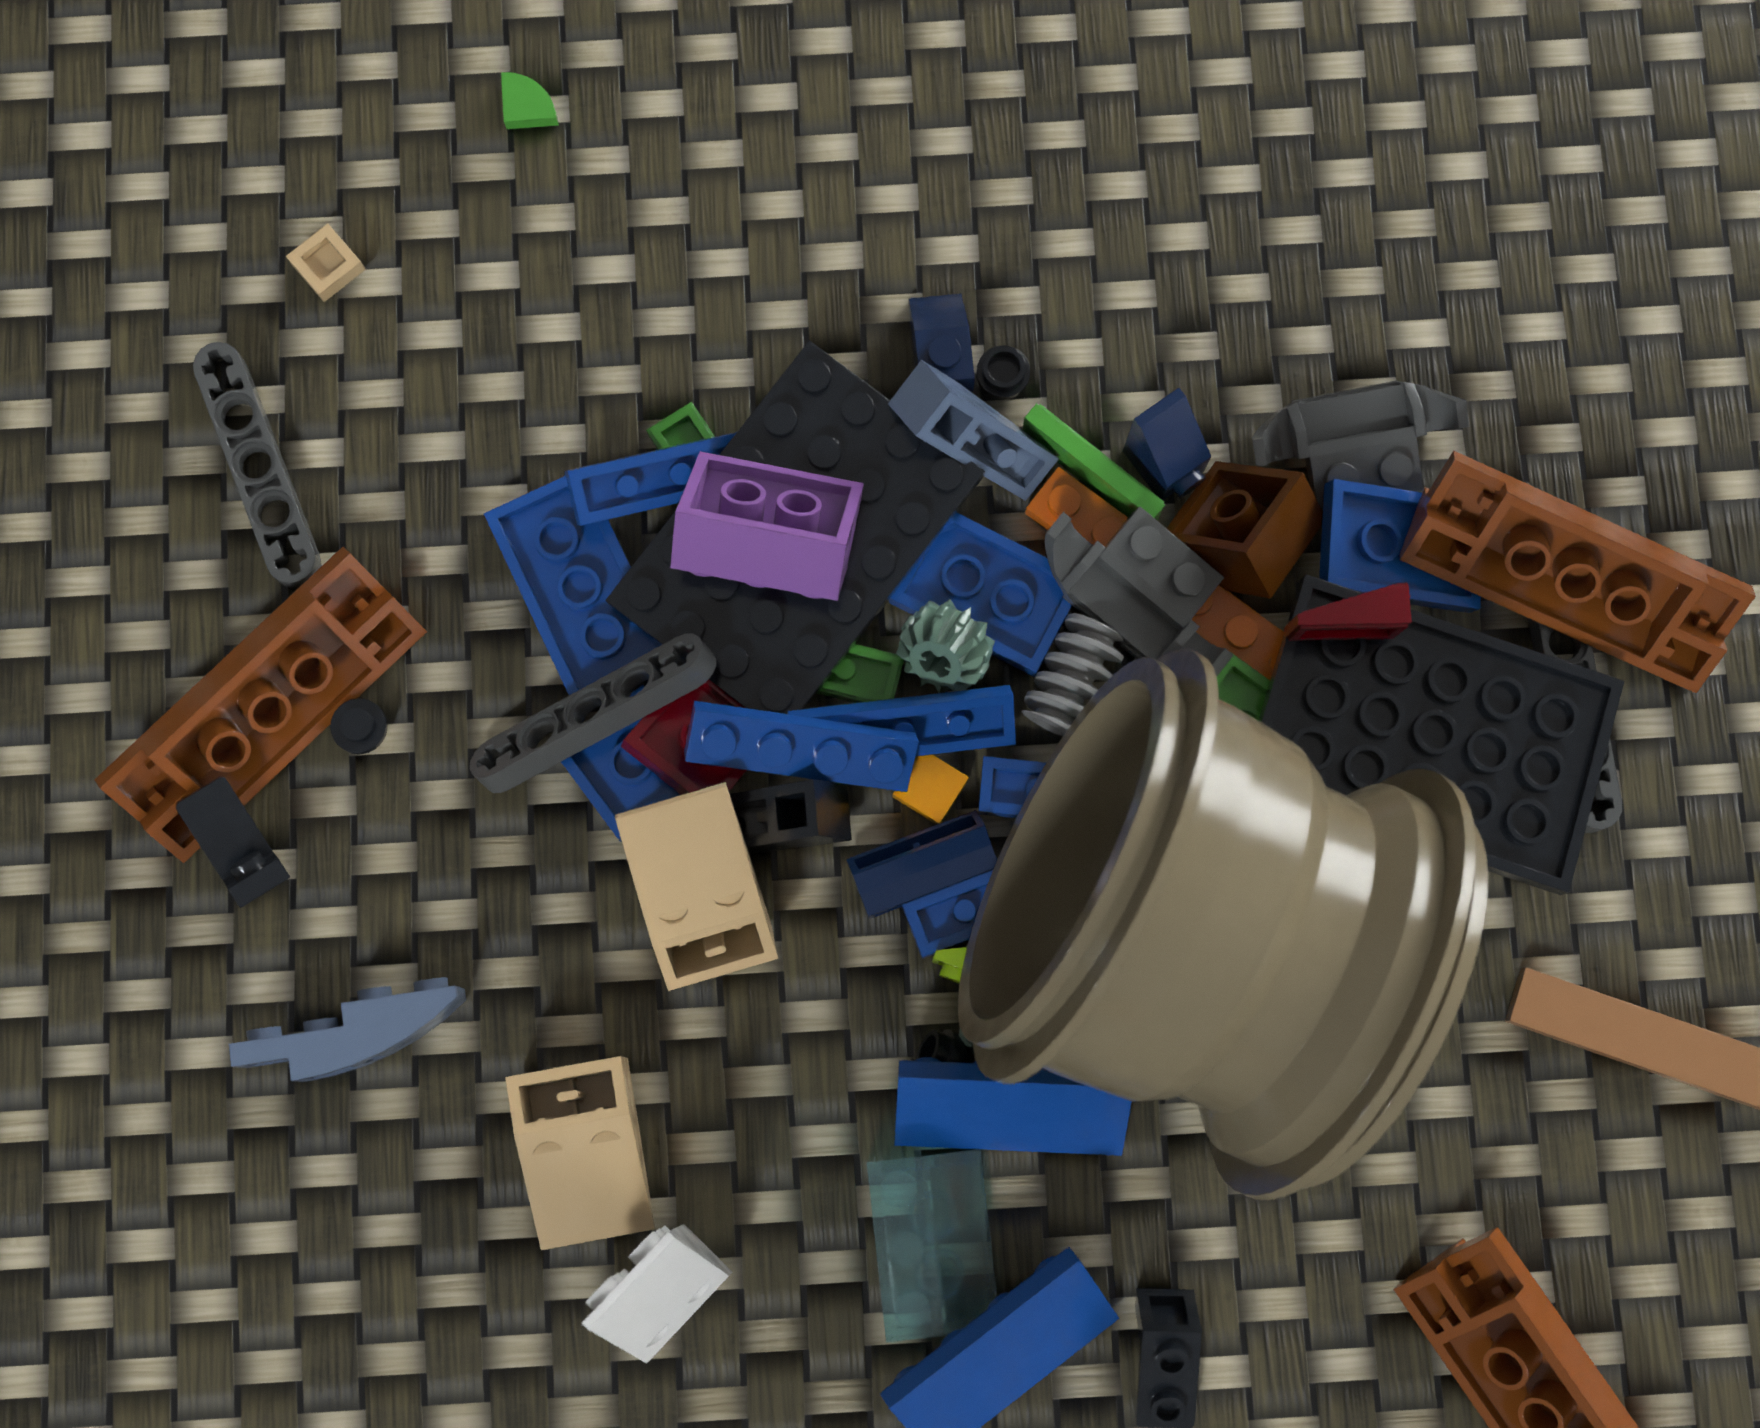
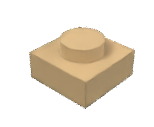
M328 223L286 256L291 265L323 302L327 301L366 270L358 257Z

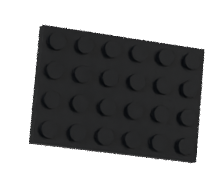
M809 340L720 455L864 483L848 566L838 601L825 598L813 599L805 597L800 593L769 587L757 588L744 582L713 576L701 577L688 571L670 568L675 512L605 601L661 645L683 634L693 633L699 636L716 657V667L709 680L745 708L788 714V711L805 709L936 540L945 524L956 514L985 476V471L972 461L964 465L915 436L888 405L890 402L888 398Z
M1305 574L1300 579L1287 624L1303 611L1363 593ZM1411 610L1412 623L1394 639L1288 641V639H1285V635L1283 636L1258 721L1301 747L1321 775L1325 786L1346 796L1360 788L1379 784L1387 778L1404 771L1414 769L1434 771L1453 781L1464 793L1471 809L1473 822L1483 840L1489 872L1558 895L1569 893L1625 681Z

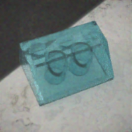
M980 1149L868 1161L867 1170L886 1343L946 1336L954 1330L963 1329L985 1312L992 1300L997 1297Z

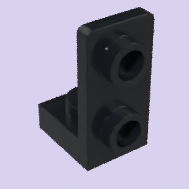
M217 777L175 804L176 810L240 908L290 878L279 858L272 851L225 777Z
M1136 1288L1135 1312L1140 1338L1135 1413L1136 1424L1141 1428H1192L1195 1425L1202 1329L1194 1289Z

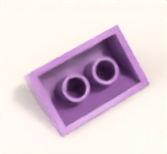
M700 451L675 511L670 568L688 571L701 577L713 576L744 582L752 587H769L800 593L808 598H825L838 601L848 566L864 483Z

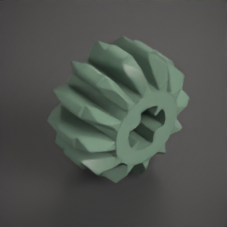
M951 599L940 606L929 600L913 616L910 615L901 628L903 632L899 636L901 640L899 641L896 654L906 660L904 672L917 674L921 678L920 687L927 683L935 685L938 693H945L950 689L962 691L970 688L972 684L975 685L978 679L981 680L990 666L988 663L993 653L995 641L986 635L988 623L974 621L971 618V607L964 611L957 610Z

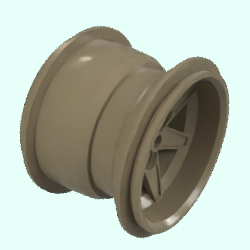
M1181 648L1173 650L1157 660L1144 657L1130 662L1117 671L1094 694L1056 746L1025 800L987 884L968 942L958 994L960 1029L963 1036L973 1043L975 1060L979 1070L986 1077L1004 1085L1016 1084L1026 1080L1043 1068L1058 1076L1129 1101L1168 1100L1177 1096L1187 1100L1199 1108L1204 1130L1210 1140L1213 1160L1224 1182L1234 1191L1255 1200L1283 1198L1300 1189L1316 1187L1332 1180L1362 1158L1384 1135L1408 1104L1436 1058L1463 999L1481 940L1488 895L1486 852L1480 833L1473 822L1470 806L1464 793L1453 781L1426 769L1404 771L1387 778L1379 784L1360 788L1345 796L1324 785L1321 775L1301 747L1237 707L1219 699L1215 670L1210 661L1201 654L1191 649Z

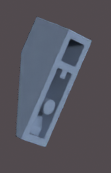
M923 360L918 363L888 403L915 436L964 465L971 461L985 471L984 477L1025 501L1059 459L1052 451L964 386Z

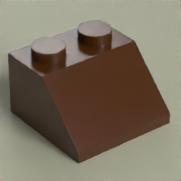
M1215 461L1205 475L1206 479L1204 482L1196 487L1166 529L1224 577L1219 586L1227 591L1271 599L1321 528L1323 511L1303 472Z

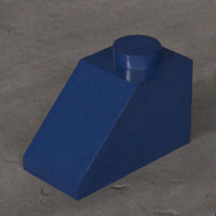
M962 294L909 298L915 367L923 360L973 393L975 375L969 323Z
M1177 388L1134 418L1123 448V453L1154 494L1161 500H1165L1173 493L1182 498L1196 489L1206 479L1202 473L1212 457L1189 402L1180 388Z

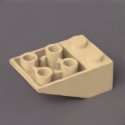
M726 782L615 814V820L650 940L668 991L778 959L771 921Z
M618 1056L505 1077L515 1142L540 1249L546 1250L654 1230L655 1223L628 1058Z

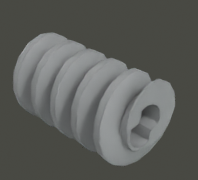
M1077 613L1069 614L1065 619L1064 625L1070 633H1059L1055 638L1054 644L1060 652H1050L1045 657L1044 663L1051 672L1041 671L1037 672L1034 682L1040 691H1028L1024 697V702L1031 711H1021L1032 722L1060 736H1064L1073 720L1085 707L1082 704L1084 699L1090 700L1098 691L1093 685L1094 680L1107 682L1113 676L1103 666L1104 661L1121 663L1124 659V656L1113 647L1115 641L1123 642V637L1118 632L1095 619Z

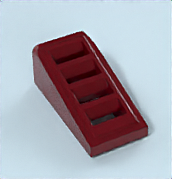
M1407 582L1396 583L1303 611L1297 614L1284 627L1285 639H1288V641L1394 639L1412 623L1409 585Z

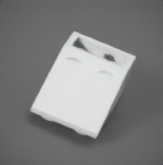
M685 1224L672 1230L664 1226L657 1231L651 1232L628 1257L636 1266L630 1272L624 1268L620 1273L617 1272L613 1277L610 1276L585 1302L593 1312L582 1324L591 1332L645 1363H648L732 1274V1271Z

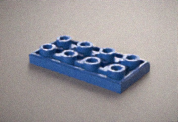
M922 1057L914 1061L902 1060L899 1061L894 1146L1122 1156L1132 1101L1058 1076L1043 1068L1026 1080L1016 1084L1004 1085L986 1077L979 1070L976 1061L973 1063L941 1062L931 1057Z
M1068 1247L1057 1256L1043 1260L1037 1266L1034 1273L1012 1291L1000 1294L994 1298L987 1310L963 1329H957L949 1333L941 1342L940 1347L918 1364L900 1371L893 1383L885 1388L880 1395L905 1428H980L1120 1318L1080 1259Z

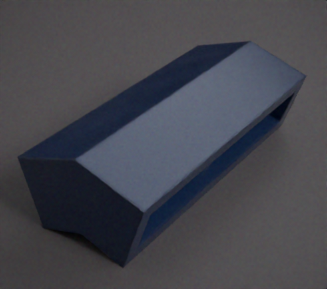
M974 810L846 860L869 920L901 908L904 903L991 871L995 867L997 857L991 845L986 826L977 810Z

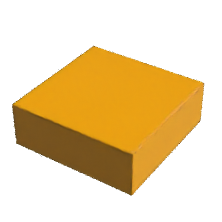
M935 755L917 756L914 760L907 792L894 791L892 797L937 825L942 823L968 782L969 777Z

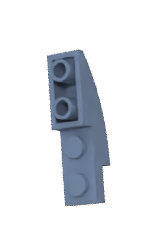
M443 977L413 982L414 992L392 995L391 986L358 990V1001L341 1003L343 1026L339 1027L338 1018H324L303 1022L304 1032L282 1035L281 1026L246 1031L247 1041L229 1044L231 1067L252 1068L289 1062L291 1081L308 1082L337 1076L390 1056L422 1038L446 1020L466 1001L465 989L458 986H449L448 978Z

